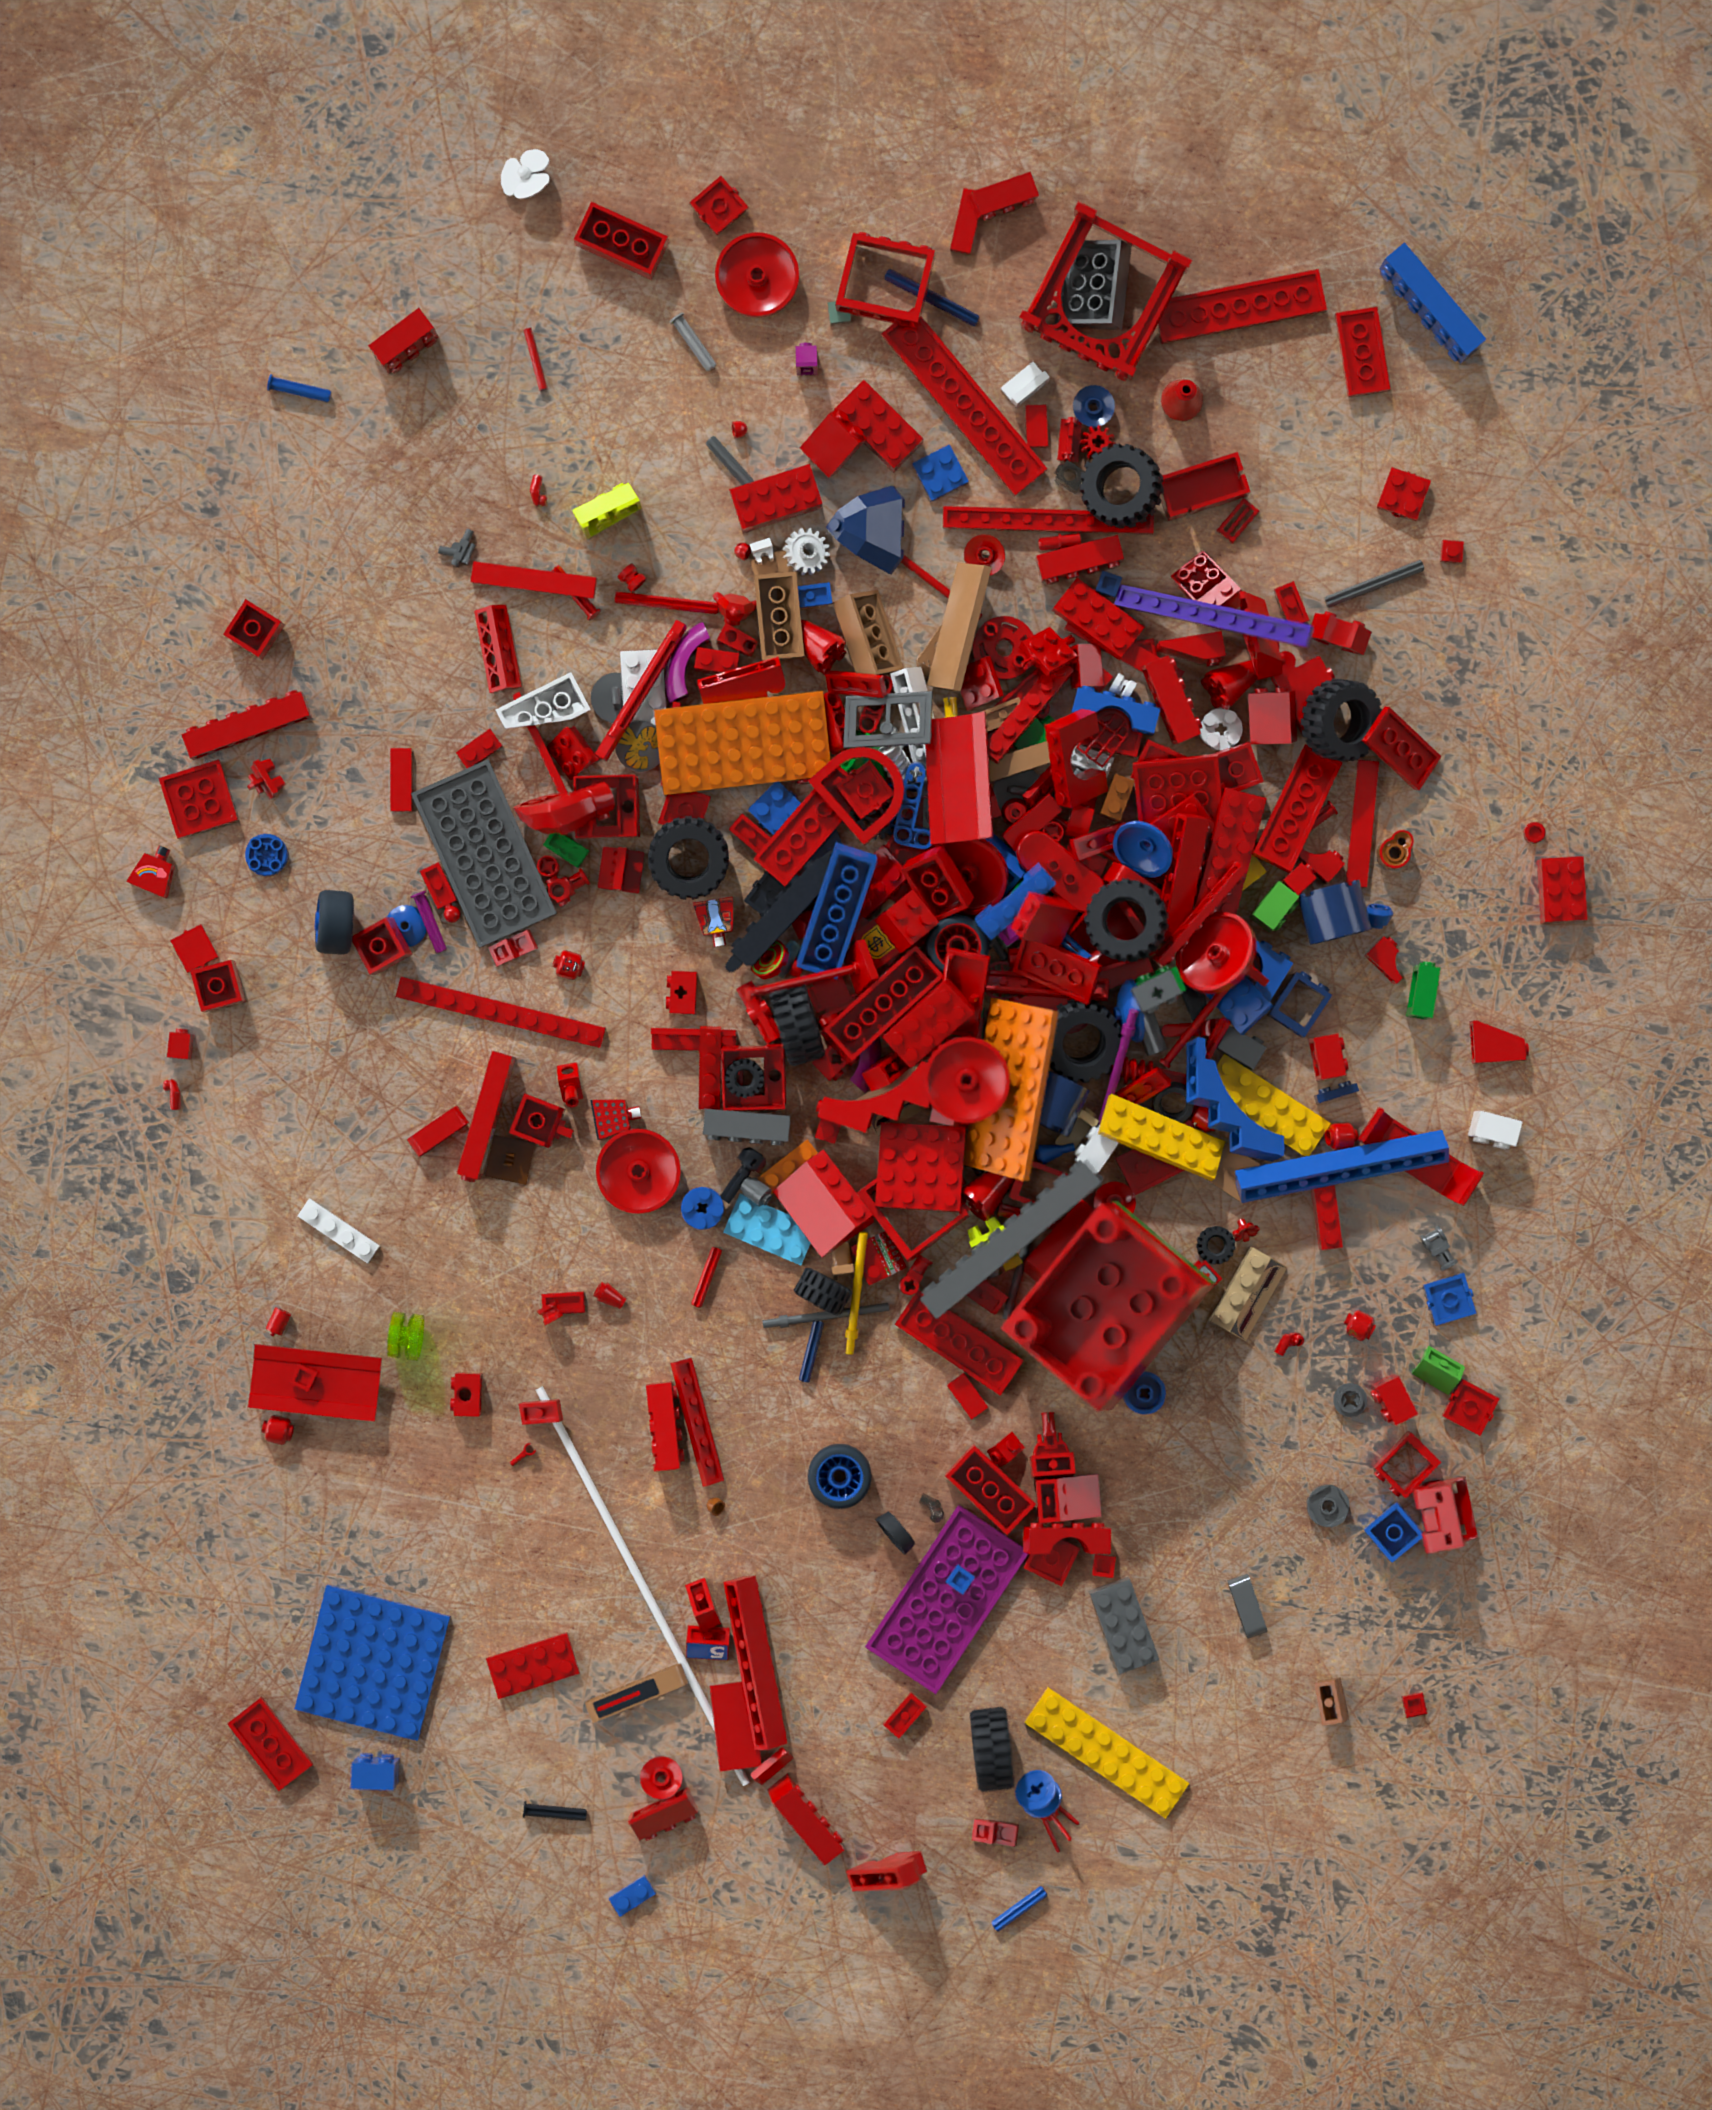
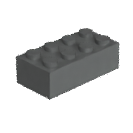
M705 1109L703 1135H707V1139L721 1140V1136L729 1137L728 1141L742 1142V1138H748L750 1143L763 1144V1140H771V1145L784 1146V1142H789L791 1116Z
M1129 1577L1089 1591L1119 1674L1160 1660Z

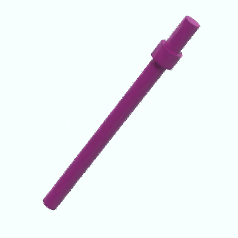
M1130 1009L1127 1021L1123 1024L1121 1031L1123 1035L1098 1125L1101 1124L1108 1096L1111 1094L1115 1095L1131 1036H1134L1136 1029L1134 1026L1138 1014L1136 1009Z

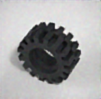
M740 1058L728 1066L725 1080L732 1094L734 1093L737 1097L747 1098L759 1092L763 1086L764 1076L760 1065L754 1060ZM742 1070H748L753 1075L752 1082L747 1086H742L736 1081L737 1074Z
M1212 1226L1200 1233V1236L1197 1238L1196 1248L1201 1258L1208 1263L1223 1264L1233 1256L1236 1242L1232 1233L1226 1228ZM1219 1237L1223 1240L1224 1248L1220 1253L1214 1254L1208 1249V1242L1211 1238Z

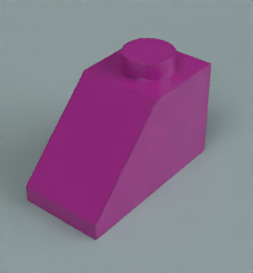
M800 343V346H795L797 376L818 375L817 346H812V343Z

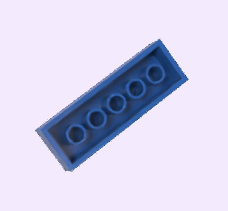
M1405 242L1384 259L1379 268L1383 279L1393 284L1395 293L1400 298L1404 297L1408 302L1407 306L1411 312L1417 313L1420 316L1423 326L1427 330H1432L1435 334V340L1441 346L1444 345L1448 349V355L1453 361H1458L1459 364H1462L1486 341L1484 335Z
M835 843L797 958V967L815 973L842 967L877 863V855Z

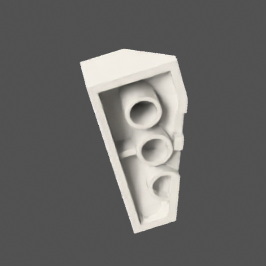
M570 672L495 711L504 728L510 729L572 720L591 709Z

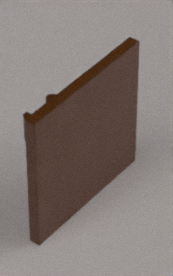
M494 1135L485 1176L527 1185L535 1143Z

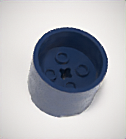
M1360 880L1352 881L1351 886H1348V883H1340L1313 890L1308 897H1306L1305 893L1298 895L1310 945L1372 930Z
M1048 1070L1039 1125L1056 1133L1061 1130L1060 1133L1069 1138L1090 1091Z

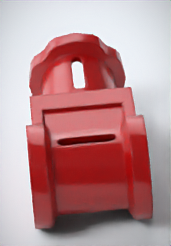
M921 1255L917 1256L905 1277L899 1281L900 1291L906 1295L915 1294L919 1289V1283L924 1277L925 1271L929 1265L932 1266L933 1262ZM910 1280H912V1285L914 1286L913 1290L908 1289L906 1291V1286L904 1285V1282H909Z

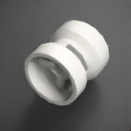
M1118 673L1109 692L1120 695L1121 699L1124 696L1130 697L1137 683L1132 680H1126L1122 674Z

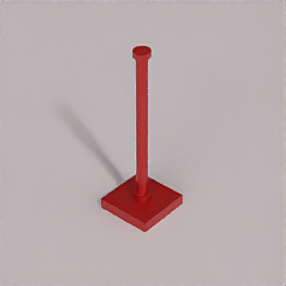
M862 939L856 941L846 952L844 958L846 966L755 988L745 987L744 995L747 1000H751L754 996L847 974L850 975L856 994L859 995L865 992L879 976L866 941Z
M1251 965L1246 973L1264 987L1270 981L1253 965ZM1229 989L1215 993L1164 1059L1161 1058L1159 1060L1162 1065L1168 1069L1171 1067L1170 1063Z

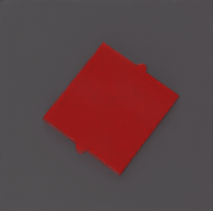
M202 924L189 931L184 930L183 934L170 940L187 973L200 966L205 967L206 963L219 957Z

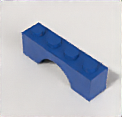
M1089 686L1077 689L1071 713L1080 709L1095 711L1096 713L1107 708L1118 709L1129 718L1132 731L1153 736L1160 708H1156V704L1146 701L1144 704L1136 702L1135 698L1124 696L1123 699L1117 698L1115 693L1103 691V694L1094 692L1095 688Z

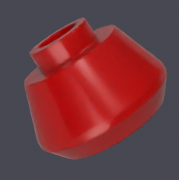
M1009 799L1002 806V819L1011 826L1030 809L1022 799Z

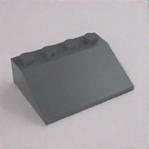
M1123 240L1084 241L1064 280L1061 291L1062 308L1067 320L1073 327L1122 330L1132 246ZM1057 313L1055 316V324H1057L1061 319V316Z

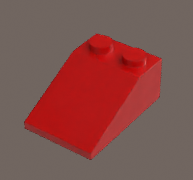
M1222 631L1159 641L1156 645L1157 652L1199 665L1206 664L1207 667L1218 666L1226 656Z

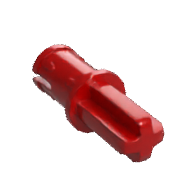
M1058 533V536L1044 537L1038 540L1041 551L1062 549L1081 544L1080 533L1067 535Z

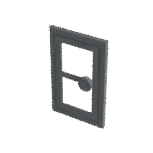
M933 691L891 693L883 698L846 696L844 749L931 744ZM920 703L919 732L891 734L893 732V725L890 723L891 705ZM886 705V722H883L880 726L883 734L856 736L857 706Z

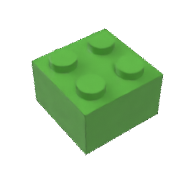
M1278 881L1268 891L1249 918L1268 933L1272 930H1279L1286 921L1283 918L1285 914L1289 915L1299 904L1296 901L1299 896Z

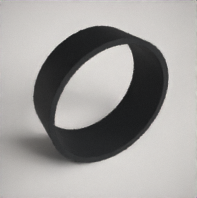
M889 1511L875 1519L886 1536L904 1555L916 1544L907 1530Z

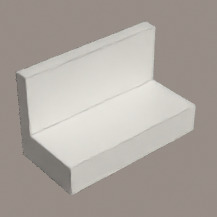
M1032 362L1003 385L1001 390L1017 408L1047 384L1050 377L1045 371L1041 372L1037 365Z

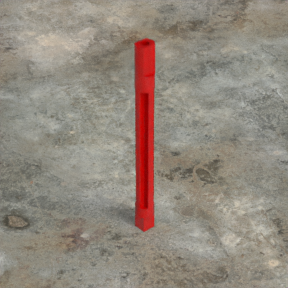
M676 619L596 750L595 755L606 762L610 758L682 639L683 634L688 628L686 624Z

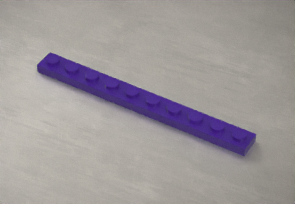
M1122 584L1119 586L1114 603L1117 607L1304 648L1309 647L1314 630L1313 626Z

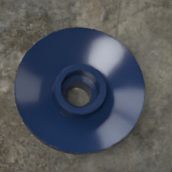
M1086 386L1074 398V415L1085 426H1102L1114 414V398L1102 386ZM1094 404L1097 406V410L1091 411L1089 406Z

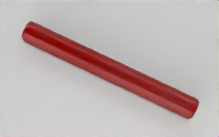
M618 591L615 593L614 598L617 604L707 614H718L719 610L717 602Z

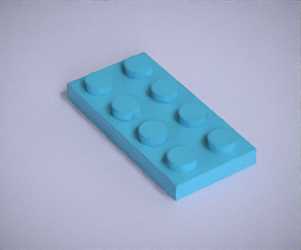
M739 1194L723 1231L725 1234L800 1266L810 1246L809 1240L789 1214L768 1205L758 1206L742 1194Z

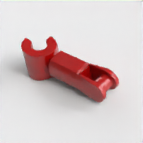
M1219 1018L1205 1020L1193 1036H1199L1200 1033L1202 1038H1209ZM1191 1023L1166 1024L1161 1029L1162 1035L1165 1037H1181Z

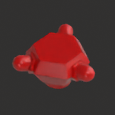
M715 592L713 594V599L717 602L721 615L724 616V622L729 625L739 626L741 621L747 619L754 610H757L756 600L750 601L745 596L732 593L723 595L720 592Z

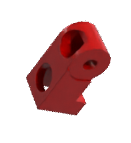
M727 623L724 624L716 639V642L748 657H752L759 643L754 638Z

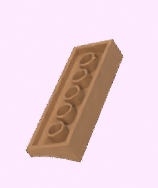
M957 563L927 682L928 686L946 691H961L992 567Z

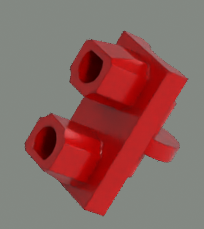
M270 758L261 762L257 759L253 762V765L250 767L253 773L248 776L251 781L247 786L248 789H256L258 794L265 791L270 800L273 799L284 788V780L280 775L272 780L269 777L268 773L275 770V766Z

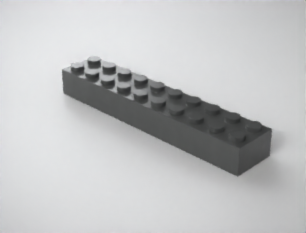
M1088 1160L1076 1162L1069 1169L1071 1171L1070 1174L1066 1176L1063 1173L1053 1182L1055 1186L1052 1189L1046 1187L1038 1194V1200L1035 1203L1029 1201L1021 1208L1020 1211L1022 1213L1018 1217L1014 1214L1004 1223L1005 1228L1000 1230L998 1227L987 1237L989 1239L988 1242L984 1243L981 1241L971 1250L972 1255L970 1257L964 1255L956 1262V1268L953 1271L950 1268L940 1275L938 1278L940 1281L937 1284L933 1281L922 1291L924 1295L920 1300L936 1319L1103 1181L1102 1176Z

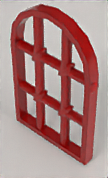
M1116 711L1106 712L1098 718V722L1104 727L1097 736H1089L1093 741L1085 752L1079 748L1085 739L1081 740L1076 746L1077 750L1101 768L1105 766L1115 751L1125 741L1129 732L1127 719L1123 714ZM1113 714L1108 722L1104 723L1100 720L1105 715ZM1119 715L1123 718V721L1117 729L1113 730L1109 725ZM1126 723V734L1122 737L1118 732ZM1108 729L1113 734L1106 743L1102 744L1098 739ZM1114 737H1118L1119 739H1121V741L1117 745V747L1113 751H1111L1109 748H1107V746L1114 739ZM1097 743L1102 749L1093 759L1087 753ZM1107 751L1110 753V756L1101 765L1097 762V759L1103 752Z

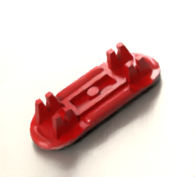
M1030 832L1022 837L1017 845L1016 858L1019 865L1028 872L1039 862L1056 883L1049 891L1059 898L1070 902L1080 913L1086 911L1087 904L1091 903L1093 894H1097L1100 891L1099 888L1105 885L1096 873L1080 860H1074L1073 854L1045 832Z

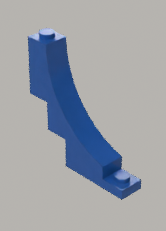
M1197 1037L1186 1043L1187 1103L1208 1108V1128L1230 1133V1153L1271 1162L1283 1157L1285 1152L1284 1136L1273 1133L1256 1124L1236 1105L1220 1078L1215 1061L1205 1059L1207 1051L1205 1038Z

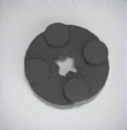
M1320 1485L1313 1489L1306 1499L1307 1513L1312 1521L1318 1525L1335 1527L1340 1525L1347 1517L1350 1504L1349 1499L1342 1489L1334 1485ZM1324 1501L1333 1502L1331 1511L1323 1510Z

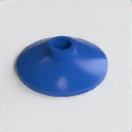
M402 905L394 908L387 917L394 918L409 947L415 946L422 941L427 930L417 908L410 905ZM403 922H408L409 924L406 930L401 928Z

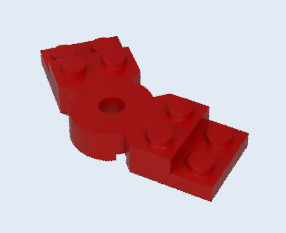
M1147 739L1137 762L1187 756L1170 747ZM1249 741L1233 748H1226L1213 753L1218 754L1222 796L1224 788L1241 791L1264 782ZM1133 772L1130 776L1131 779H1134Z

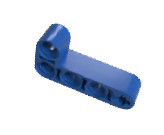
M915 761L908 766L906 771L904 799L901 809L897 814L893 837L898 844L927 849L931 846V841L923 844L918 840V836L926 833L930 837V829L915 826L926 776V767L923 763ZM915 767H919V771L922 772V774H918L916 781L921 782L920 785L915 782H908V780H913L914 773L910 771L914 770ZM908 788H915L918 791V795L915 798L908 797L906 794ZM905 808L911 809L913 817L909 819L904 818L902 810ZM900 829H906L909 832V837L901 839L898 837L897 832Z

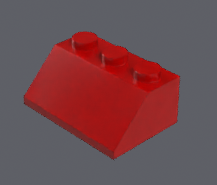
M686 1787L670 1798L658 1800L630 1813L628 1823L639 1841L644 1838L648 1841L655 1838L657 1832L661 1830L668 1832L677 1827L676 1823L681 1821L687 1823L695 1819V1815L698 1814V1808L689 1788Z

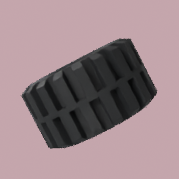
M805 1268L794 1288L796 1295L835 1316L841 1315L852 1295L849 1288L812 1268Z

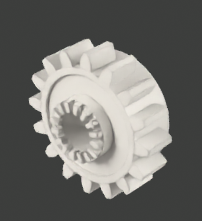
M803 528L798 530V534L794 531L790 535L791 538L788 537L785 542L788 545L783 547V550L786 551L783 558L788 560V567L792 566L794 568L793 572L798 570L801 571V575H804L806 572L812 575L815 573V570L819 572L822 566L827 564V560L824 558L830 556V553L825 552L829 545L823 544L826 538H819L818 531L812 534V530L809 528L805 533ZM802 548L807 549L810 555L804 554Z

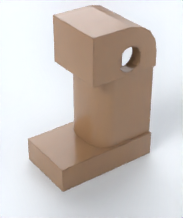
M850 1239L831 1252L834 1280H838L837 1275L850 1273V1278H854Z

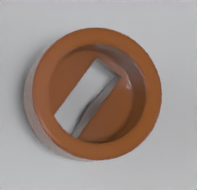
M711 1498L707 1502V1509L712 1515L718 1516L724 1511L725 1503L720 1498Z

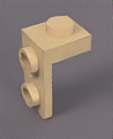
M1088 1108L1082 1109L1069 1138L1060 1133L1055 1143L1060 1146L1074 1143L1076 1149L1088 1130L1093 1126L1096 1127L1099 1121L1095 1119L1096 1114Z

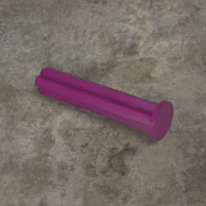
M425 890L410 897L415 900L435 952L440 953L446 950V945L426 899L425 893L427 892Z

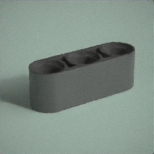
M1245 1574L1227 1580L1247 1639L1268 1632L1249 1575Z

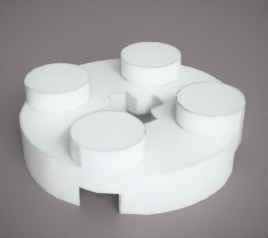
M1214 709L1205 715L1201 722L1200 736L1202 741L1216 751L1232 748L1239 742L1242 735L1241 720L1234 711L1228 709ZM1219 724L1227 728V731H1224V735H1220L1219 732L1215 731Z

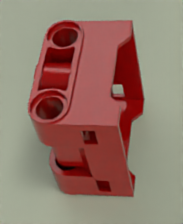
M635 774L573 776L574 791L599 782H605L610 789H616L618 826H597L598 819L592 818L575 830L576 839L640 837L638 776ZM627 801H631L634 804V809L630 813H625L623 810V804Z
M766 1044L765 1046L721 1045L723 1111L785 1109L786 1066L783 1044ZM740 1058H764L765 1093H755L754 1096H748L747 1098L737 1097L734 1093L732 1094L725 1080L728 1066ZM776 1069L780 1071L781 1076L775 1080L770 1078L769 1072ZM742 1070L738 1073L739 1077L738 1079H736V1081L738 1084L744 1086V1077Z
M1466 1476L1428 1481L1412 1490L1416 1509H1422L1425 1527L1422 1538L1426 1553L1464 1547L1466 1542L1478 1537ZM1455 1482L1458 1493L1452 1492V1487L1454 1486L1453 1484ZM1465 1524L1466 1535L1461 1534L1460 1525Z

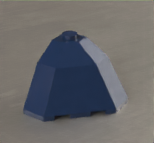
M894 486L859 495L837 510L826 528L838 542L853 554L892 575L903 559L904 550L901 549V537H904L902 508H905V499Z

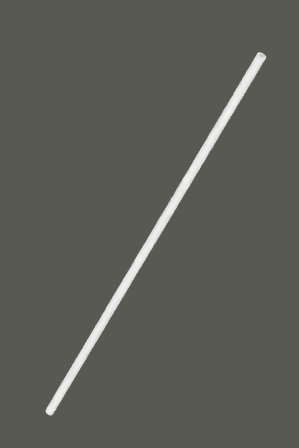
M543 1386L535 1390L541 1401L550 1400ZM554 1422L553 1425L677 1662L682 1664L688 1682L714 1730L712 1708L567 1431L562 1422ZM744 1769L735 1770L743 1786L750 1782Z

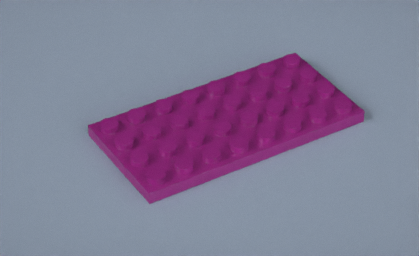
M958 1504L866 1643L865 1648L936 1694L1028 1554L1023 1552L1021 1545ZM957 1564L975 1576L963 1595L945 1582Z

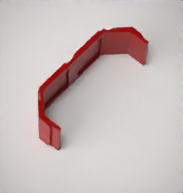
M1377 1107L1357 1140L1367 1145L1418 1134L1384 1112L1385 1109ZM1450 1154L1448 1163L1405 1171L1437 1193L1461 1206L1466 1204L1484 1175V1172L1462 1163Z

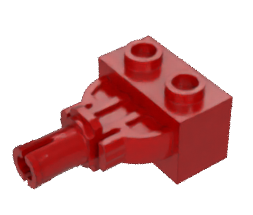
M1047 1412L1041 1413L1043 1442L1042 1435L1037 1434V1444L1034 1447L1033 1455L1029 1457L1031 1479L1073 1476L1075 1474L1074 1452L1069 1451L1067 1444L1063 1441L1061 1432L1058 1433L1057 1441L1055 1412L1048 1413L1049 1422Z

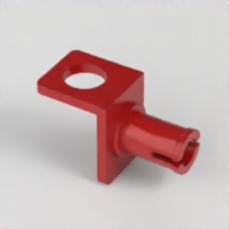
M574 1062L558 1065L557 1077L562 1100L566 1103V1106L574 1108L579 1104L578 1100L583 1099L578 1064ZM566 1069H573V1072L570 1074L562 1073Z

